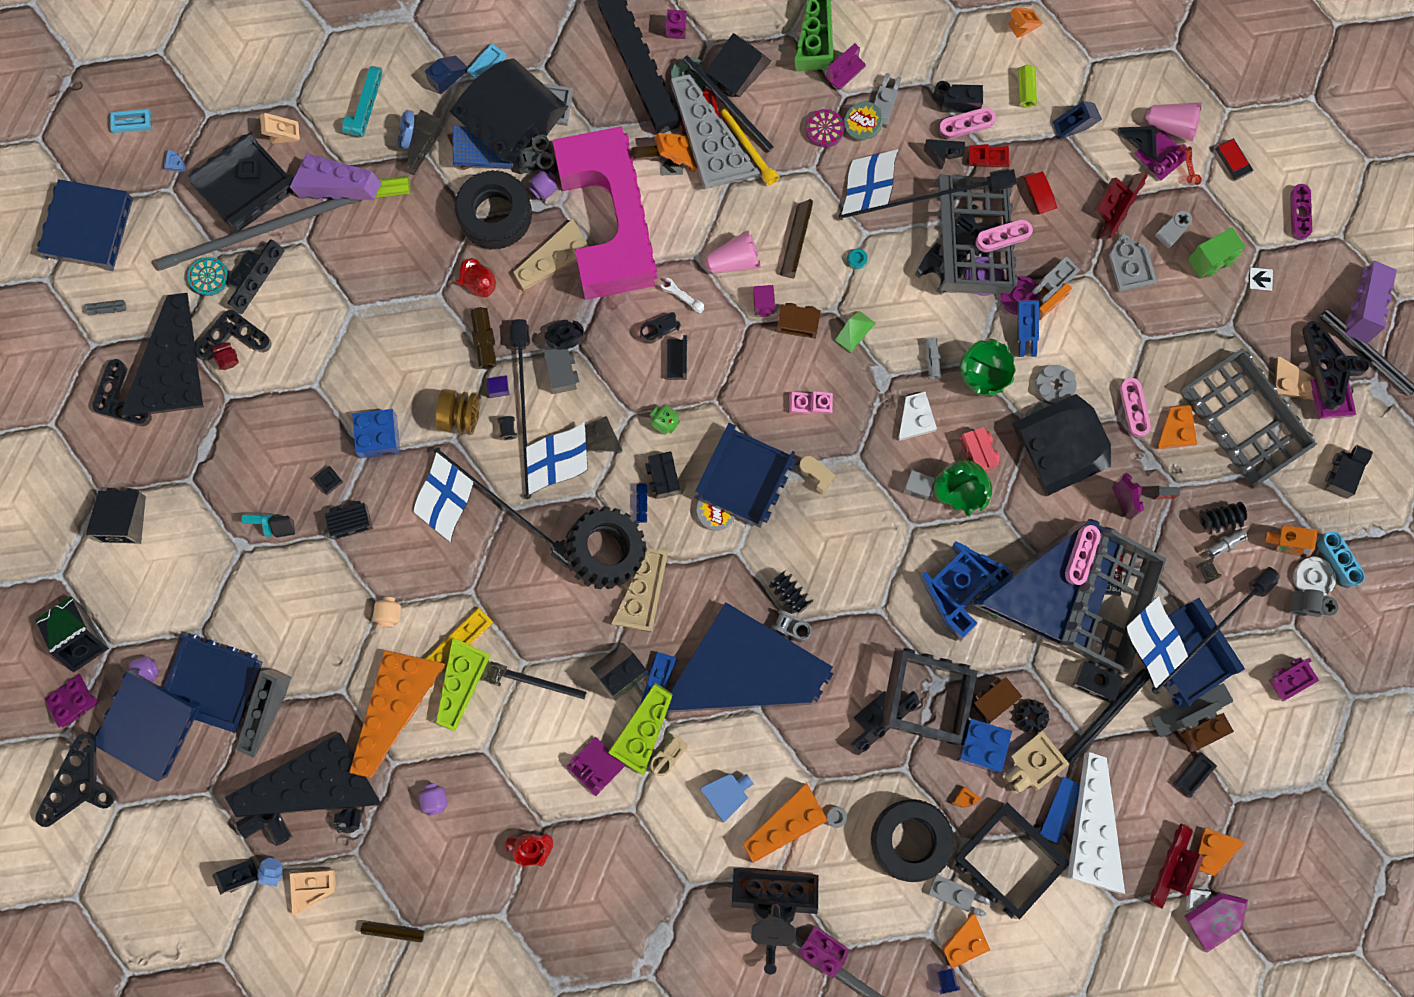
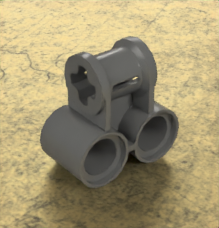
M545 135L535 136L532 140V147L525 148L518 157L520 173L526 174L540 169V171L543 170L546 173L550 171L554 174L557 170V164L552 156V146ZM546 144L545 148L538 149L540 145ZM551 162L549 166H543L544 163Z
M1306 589L1304 592H1291L1289 609L1291 614L1322 617L1324 615L1332 616L1338 611L1337 601L1332 597L1324 596L1323 591Z

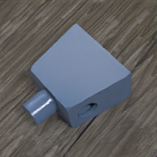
M729 774L703 786L701 791L724 823L748 799L744 791L752 786L753 782L747 774L737 781L732 774Z

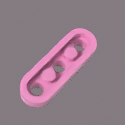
M982 108L949 117L941 122L939 133L943 138L952 139L985 130L994 125L996 114L990 108ZM986 118L988 122H984L982 119ZM964 123H968L970 126L966 127ZM950 128L952 131L947 132L945 129Z
M1026 220L1014 221L980 232L975 243L980 251L990 252L1026 241L1032 234L1033 228Z
M1128 378L1121 384L1120 393L1129 431L1133 436L1140 438L1150 431L1151 424L1141 383L1135 378ZM1127 387H1131L1133 392H1128ZM1131 406H1135L1137 411H1133ZM1136 425H1140L1142 430H1137Z
M1093 525L1083 526L1078 532L1065 571L1066 580L1072 585H1081L1087 580L1100 541V531Z

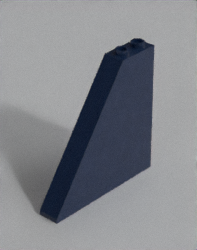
M1093 519L1076 523L977 598L973 605L1060 645L1080 586L1070 584L1065 577V571L1078 532L1083 526L1089 525L1097 527L1098 530L1113 528L1103 527L1099 525L1100 522ZM1109 540L1106 554L1115 557L1119 544ZM1103 558L1100 572L1108 576L1113 562ZM1099 576L1096 577L1094 583L1095 590L1091 593L1087 604L1089 607L1088 611L1096 615L1099 613L1108 585V581ZM1084 614L1081 622L1082 629L1090 632L1094 619ZM1078 633L1075 643L1085 647L1088 637Z
M725 602L671 690L673 695L666 713L811 705L812 701L817 702L823 693L820 690L823 683L828 684L834 673L830 671L833 666Z

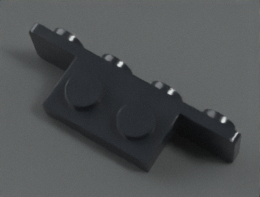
M270 239L260 255L248 250L241 258L236 269L231 273L226 283L236 288L227 304L238 313H244L285 250L278 243Z
M886 691L881 693L853 717L865 731L850 744L857 755L867 751L876 740L882 738L891 729L880 726ZM915 691L909 693L899 702L896 719L902 720L903 717L909 712L914 711L920 704L919 697Z

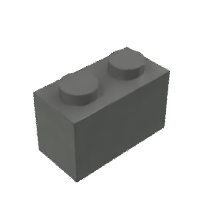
M568 349L544 351L553 394L576 390V383L579 382L577 371L572 369V364H575L573 352H569Z

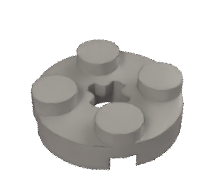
M1061 365L1046 366L1039 373L1035 382L1036 392L1048 404H1055L1074 395L1077 387L1074 372ZM1058 381L1061 387L1055 390L1051 382Z

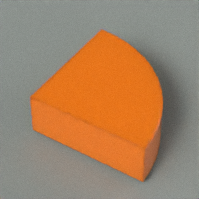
M962 786L951 804L957 807H969L976 804L981 797L965 786Z

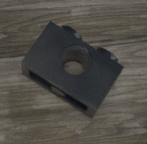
M1088 660V662L1081 663L1072 687L1108 703L1115 702L1124 678L1120 677L1117 671L1107 669L1106 671L1099 668L1100 664ZM1095 675L1102 678L1103 684L1101 686L1095 683Z

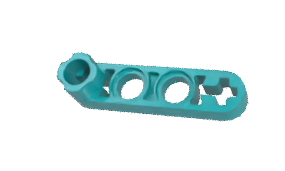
M370 66L355 116L344 117L343 133L360 137L364 136L382 79L381 67Z

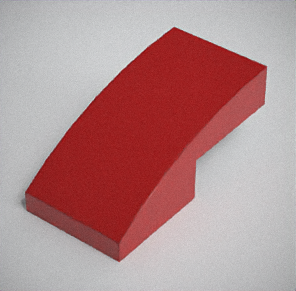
M969 145V165L979 167H1010L1009 146Z
M1043 171L1024 177L1029 196L1033 198L1037 215L1058 208L1052 189Z

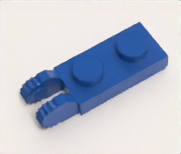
M1017 301L1019 357H1024L1025 341H1031V357H1036L1039 341V301Z

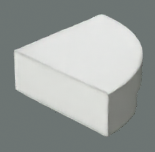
M1191 889L1189 896H1187L1186 910L1192 911L1210 898L1211 892Z

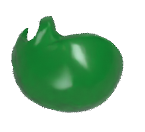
M990 338L987 341H977L965 351L961 358L960 372L962 379L974 393L993 397L997 393H1002L1004 388L1013 383L1016 372L1015 358L1005 344Z
M961 459L949 464L938 474L934 484L935 496L941 503L953 505L954 510H964L965 515L969 517L976 509L980 508L979 510L982 511L988 506L992 495V484L982 466L973 461Z

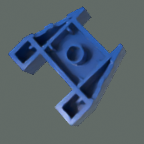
M955 541L951 549L957 556L936 577L932 579L924 571L921 580L945 627L961 642L978 624L964 608L988 585L993 587L1012 573V571L1006 565L997 563L989 559L988 556L981 555Z

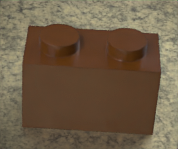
M794 303L781 304L777 333L816 339L821 310H817L813 306L798 307Z
M998 677L989 684L991 687L989 691L985 693L982 690L973 698L975 702L972 704V707L987 724L995 720L1022 697L1007 677L1002 680Z
M1221 713L1180 734L1189 751L1193 752L1233 733L1234 730L1225 714Z

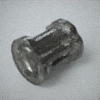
M1213 558L1196 565V568L1200 569L1205 579V584L1222 577L1221 574H1218L1213 564Z
M490 661L488 674L483 678V681L501 687L500 681L504 670H507V666Z

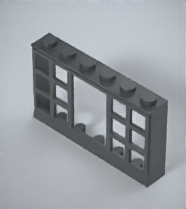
M939 174L935 181V187H940L938 192L985 182L987 177ZM988 185L972 188L984 189L985 193H973L971 189H968L966 192H955L936 197V200L941 203L937 218L941 219L942 222L938 236L942 237L943 241L939 254L943 255L944 261L940 267V273H944L945 279L940 286V291L1010 294L1018 282V277L1015 275L1014 270L1016 267V257L1013 255L1015 244L993 250L1005 252L1006 264H994L993 251L988 252L989 263H975V250L980 251L976 245H956L954 213L1003 216V225L1013 222L1011 221L1013 204L1010 203L1012 188L1001 190V194L989 193V190H993V188L989 189ZM953 196L967 197V209L954 208ZM971 197L985 198L986 210L972 209ZM990 198L1002 199V211L990 210ZM956 249L970 250V262H957ZM957 267H971L972 280L958 279ZM976 268H989L990 281L976 280ZM994 269H1006L1007 282L995 281Z
M1243 348L1180 391L1253 489L1317 445L1314 436L1307 432L1301 419L1294 415L1290 410L1288 402L1280 397L1277 388L1267 380L1264 371L1256 366L1251 354ZM1235 360L1243 372L1232 379L1224 367ZM1220 370L1228 382L1217 389L1209 377ZM1246 375L1255 387L1244 394L1235 382ZM1205 380L1213 392L1202 399L1193 387ZM1231 385L1240 397L1228 404L1220 392ZM1258 390L1279 420L1238 447L1217 417ZM1214 396H1217L1224 405V408L1216 414H1213L1205 403ZM1282 422L1291 435L1280 442L1271 429ZM1268 433L1276 445L1265 452L1257 442V439ZM1295 438L1303 450L1292 457L1283 444ZM1253 443L1261 455L1250 462L1241 450ZM1279 448L1288 460L1277 467L1268 455ZM1264 458L1272 468V471L1261 477L1253 465Z
M1099 529L1100 541L1087 580L1079 586L1060 645L1118 673L1129 674L1136 651L1130 643L1126 629L1088 611L1089 607L1087 604L1091 593L1095 590L1094 583L1097 576L1135 595L1126 623L1127 626L1153 601L1164 570L1166 558L1113 529ZM1109 540L1119 544L1115 557L1106 554ZM1123 547L1133 552L1129 566L1119 561ZM1137 555L1147 560L1143 573L1133 568ZM1103 558L1113 562L1108 576L1100 572ZM1117 565L1127 570L1123 584L1113 579ZM1132 573L1141 577L1137 591L1128 587ZM1084 614L1094 619L1090 632L1082 629L1081 622ZM1098 622L1108 626L1104 640L1094 635ZM1113 629L1123 634L1119 647L1109 643ZM1078 633L1088 637L1085 647L1075 643ZM1092 640L1102 644L1100 654L1089 650ZM1107 647L1117 652L1114 662L1104 657Z

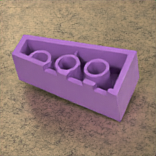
M306 153L290 188L300 198L314 197L315 199H323V197H332L333 199H341V197H347L354 200H374L381 182L372 171Z
M1377 261L1364 267L1361 273V277H1363L1362 282L1359 283L1355 291L1357 297L1350 307L1352 313L1345 322V326H1347L1345 335L1367 344L1386 328L1387 322L1383 320L1389 313V309L1386 307L1391 301L1392 295L1388 293L1394 287L1396 269Z

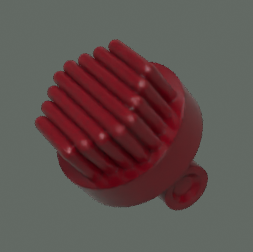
M230 342L212 347L215 354L213 358L220 370H227L239 364L236 350L232 349Z

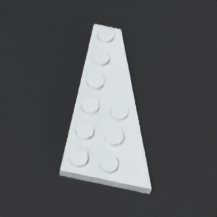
M1091 752L1084 753L1067 878L1115 893L1125 894L1107 758Z

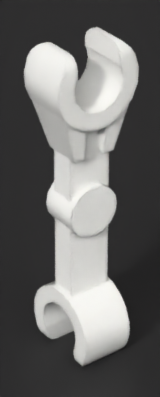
M665 279L667 283L671 284L669 287H664L661 284L662 291L676 295L680 300L689 304L697 313L701 314L703 312L704 304L699 300H694L686 292L678 289L672 279Z

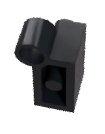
M939 81L935 86L933 95L937 101L941 102V112L967 113L982 108L983 85L952 84L950 86L947 81ZM942 89L944 90V93H941L938 90Z
M1356 444L1351 453L1345 451L1336 453L1332 459V471H1329L1325 478V482H1327L1325 490L1346 499L1355 495L1365 466L1369 463L1373 451Z

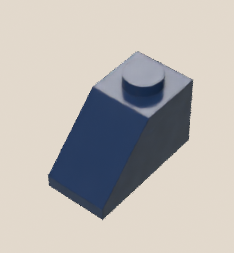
M455 55L438 59L425 70L428 82L442 94L467 72L468 67Z
M1082 101L1052 123L1059 138L1063 139L1089 129L1100 122L1102 118L1095 103Z

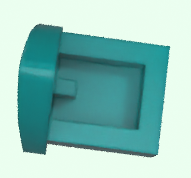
M247 512L242 515V523L262 524L264 536L271 537L272 529L269 519L273 518V513Z

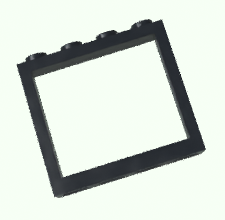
M903 648V651H894L880 726L952 745H964L977 671L970 669V665L958 663V665H954L952 660L933 659L934 655L915 654V650ZM907 660L963 675L952 733L896 719Z
M1008 802L1003 803L953 857L956 861L955 865L962 873L967 872L972 877L970 880L979 889L983 887L988 892L986 896L993 903L996 904L998 902L1004 907L1002 911L1011 919L1014 917L1019 920L1069 866L1070 862ZM1004 815L1057 865L1019 909L965 859Z

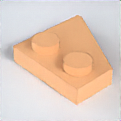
M1277 357L1275 360L1274 386L1277 388L1278 394L1283 397L1314 400L1310 381L1315 378L1282 357Z
M335 869L290 873L292 915L298 914L336 891Z

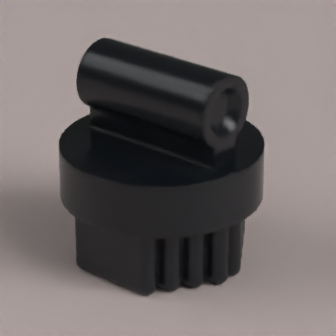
M350 808L335 814L333 824L337 832L353 833L360 829L362 810Z

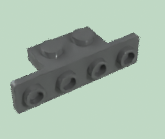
M1222 683L1192 702L1190 707L1179 709L1176 706L1152 718L1151 722L1159 737L1162 738L1184 727H1187L1188 730L1198 726V721L1203 718L1207 721L1216 717V712L1232 703L1233 698L1225 684Z

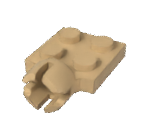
M1041 731L1009 757L1013 765L1003 774V779L1006 784L1015 779L1017 780L1009 787L1015 793H1021L1028 786H1032L1037 791L1066 768L1069 763L1045 733Z

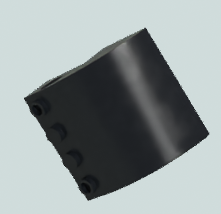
M511 58L497 63L476 78L449 112L500 159L514 163L534 135L547 136L569 106L516 59Z

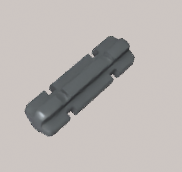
M124 300L98 302L96 305L94 303L86 304V313L88 315L114 313L116 310L122 312L127 309Z

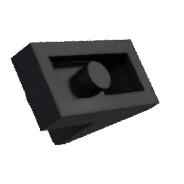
M926 139L924 145V152L940 169H943L945 156L949 158L962 157L965 150V142Z
M252 859L212 875L220 895L227 892L232 893L259 880L257 877L258 872Z

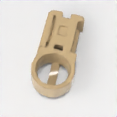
M677 735L672 736L674 739H671L662 750L663 753L660 751L652 759L651 769L654 774L658 776L667 775L688 748L687 743ZM660 757L664 758L654 770L655 761ZM667 760H668V761H669V768H668V770H667L665 773H662V774H661V773H658L659 770L663 767V765H664V764L667 762Z

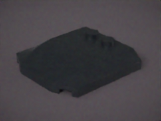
M1077 394L1012 423L1020 442H1023L1039 476L1037 479L1045 496L1056 493L1111 467V443L1095 409Z

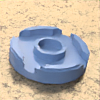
M406 109L401 117L398 147L402 149H408L411 142L414 126V111Z

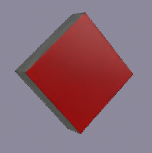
M1160 487L1154 492V500L1175 499L1180 495V490L1178 487Z

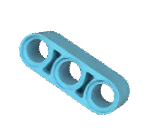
M1330 531L1318 538L1317 547L1325 560L1331 564L1340 584L1345 588H1352L1361 584L1365 579L1364 571L1341 535L1335 531ZM1327 538L1331 539L1332 546L1327 544ZM1338 555L1343 558V564L1338 561ZM1349 573L1354 575V582L1350 580Z

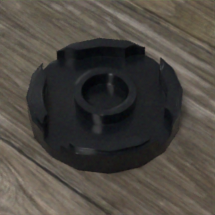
M568 320L557 321L547 328V332L544 333L547 345L558 350L575 347L581 343L585 335L582 324L574 320L573 322H568Z

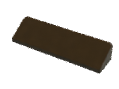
M811 199L797 205L780 275L783 277L795 278L812 211L813 200Z

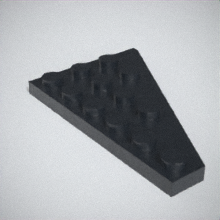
M188 293L166 296L121 410L122 418L204 407Z
M341 733L225 797L235 817L360 808L381 804L366 777L349 773L354 755Z

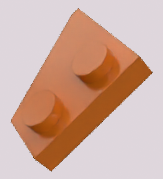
M973 911L969 912L967 915L968 919L961 927L958 926L953 936L942 946L949 966L952 969L990 951Z

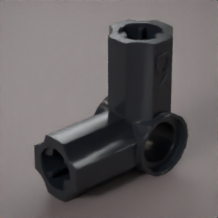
M274 813L269 820L266 819L265 814L257 816L248 815L236 822L237 829L244 839L263 828H266L275 846H279L293 837L281 814Z

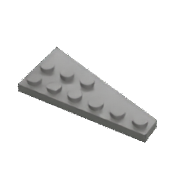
M690 74L672 78L670 83L704 189L759 176L760 172L752 165L750 158L742 151L738 141L723 120L719 119L714 112L715 109L704 98L703 92Z

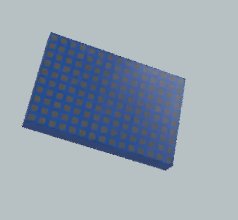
M453 126V165L512 168L511 162L500 159L467 127Z

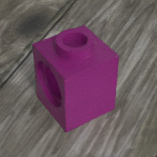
M668 9L666 38L685 39L687 11Z
M754 286L755 315L769 317L771 314H775L774 286Z

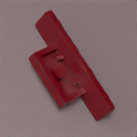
M1146 172L1133 175L1128 186L1123 184L1117 177L1112 178L1094 208V211L1107 221L1099 235L1101 240L1112 238L1117 234L1118 227L1127 217V212L1136 201L1139 190L1145 185V180L1148 176Z
M1180 823L1174 833V840L1167 851L1163 868L1159 871L1157 883L1150 895L1149 902L1161 909L1164 907L1170 890L1189 896L1204 858L1203 855L1187 849L1193 830Z

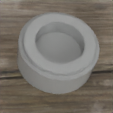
M839 806L830 808L826 813L828 825L833 828L842 827L847 821L846 811Z

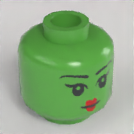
M666 404L660 408L656 406L649 415L652 417L650 421L651 426L662 434H667L668 432L671 434L680 423V420H678L679 414Z

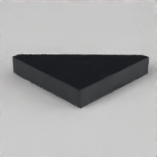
M1155 126L1118 127L1119 135L1151 160L1156 161Z

